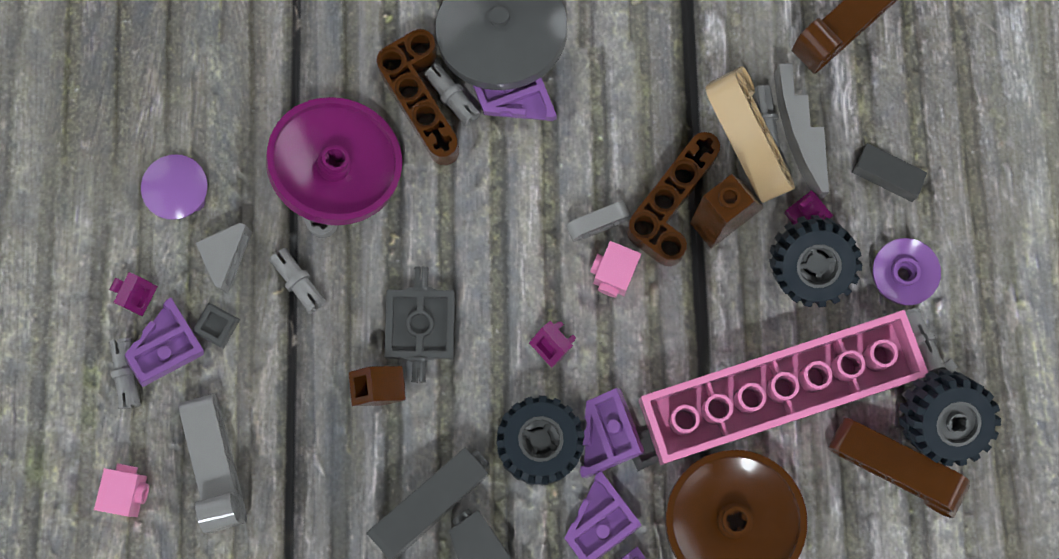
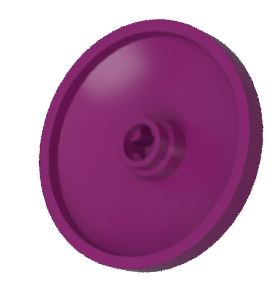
M326 97L309 100L295 106L277 122L267 146L266 168L274 191L292 211L313 222L326 225H348L368 219L389 202L400 180L402 153L393 130L375 111L352 100Z

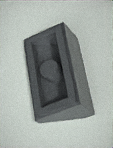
M866 143L852 171L853 174L910 202L918 198L927 172Z

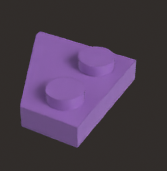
M542 78L528 85L510 90H489L472 85L484 115L546 121L557 119Z
M615 388L586 401L585 419L587 426L584 430L585 438L583 439L585 456L584 466L580 467L582 478L591 477L600 471L607 470L645 453L621 389Z

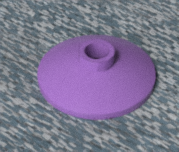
M900 238L887 243L879 250L873 262L872 275L877 289L886 299L899 305L909 306L922 303L934 294L941 280V266L936 254L929 246L915 239ZM901 268L907 270L909 274L908 279H901L898 275V270Z

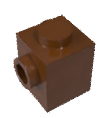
M369 366L349 372L352 406H381L406 400L402 366Z

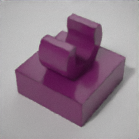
M812 190L784 212L793 225L798 223L797 218L803 216L807 220L811 219V215H818L824 220L826 217L829 219L833 217Z
M128 272L124 281L115 278L109 290L117 293L113 303L143 317L158 286Z
M549 321L529 342L551 368L573 347L572 343L576 339L574 335L567 339L560 332L561 327L564 325L562 322L553 324Z

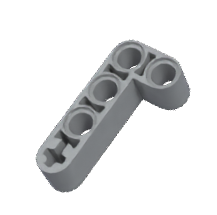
M212 393L180 402V417L201 501L195 503V510L202 532L214 533L247 523L246 508L216 395Z

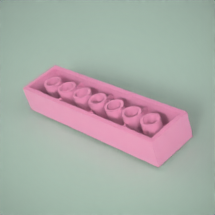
M902 310L641 396L638 402L661 466L914 382L918 378H925L928 370L906 312Z

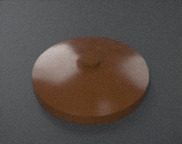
M725 450L710 454L696 461L677 479L666 505L665 529L670 548L676 559H798L807 535V511L804 499L795 481L776 462L751 451Z

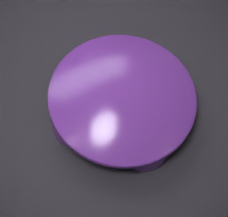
M183 155L164 156L153 162L144 173L141 182V195L145 205L156 216L170 220L182 219L193 214L195 211L201 210L205 205L208 189L207 178L202 167L193 159Z

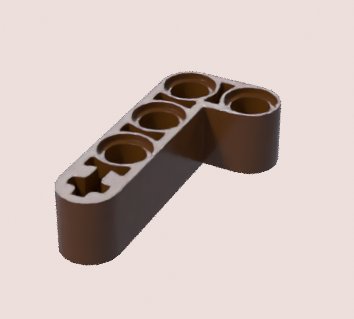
M844 0L822 20L817 18L799 35L791 51L813 74H816L897 0Z
M417 29L379 51L377 65L382 79L431 158L437 164L450 165L459 156L457 137L418 75L419 72L430 67L437 58L436 44L433 35L429 31ZM419 44L429 46L428 51L422 54L415 53L413 50ZM397 60L401 62L400 67L396 70H387L385 68L389 61ZM408 87L418 89L417 94L411 98L401 95L403 90ZM424 114L435 116L434 122L429 125H422L418 120ZM439 134L443 143L446 146L449 145L448 151L444 152L442 148L438 147L436 135Z
M701 132L691 139L629 221L627 228L629 240L664 266L677 265L687 249L685 237L670 226L668 222L712 167L719 154L720 142L712 133ZM704 146L709 149L708 153H704L697 164L694 159L698 150H701ZM685 170L691 175L692 180L688 183H682L676 179L675 173ZM659 196H666L671 200L672 206L668 209H661L655 204L654 199ZM638 222H646L651 226L652 232L648 235H640L635 231L634 225ZM667 241L673 242L678 246L679 253L669 256L662 251L661 245Z
M846 417L843 418L828 446V449L837 456L923 499L926 506L948 518H954L970 488L969 479L939 462L936 463L927 456Z

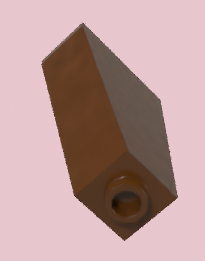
M731 174L703 196L690 224L712 249L764 207L746 185Z

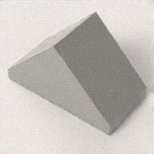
M242 223L233 225L196 242L214 286L225 293H229L252 235V231L247 225Z

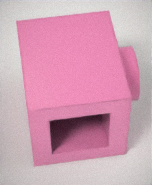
M610 241L604 256L597 254L590 271L596 274L593 284L599 286L598 291L614 298L618 294L625 296L642 253Z
M117 463L116 470L104 468L94 510L127 517H138L140 505L146 502L149 493V484L146 483L147 476L137 474L138 467Z

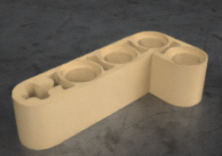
M741 66L711 81L705 88L708 99L759 200L764 203L795 189L790 171L752 97L755 93V87L747 70Z

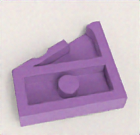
M169 298L164 302L163 309L154 321H150L142 331L141 338L134 342L125 353V360L140 385L144 387L203 356L204 350L172 298Z
M602 471L596 474L594 483L586 499L583 500L578 510V515L574 523L571 524L564 539L579 559H599L642 527V524Z

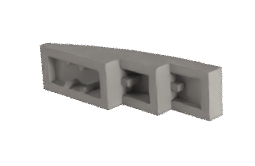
M779 64L774 73L778 108L786 139L798 169L810 191L812 190L820 200H823L829 193L824 127L810 126L808 95H795L793 64Z

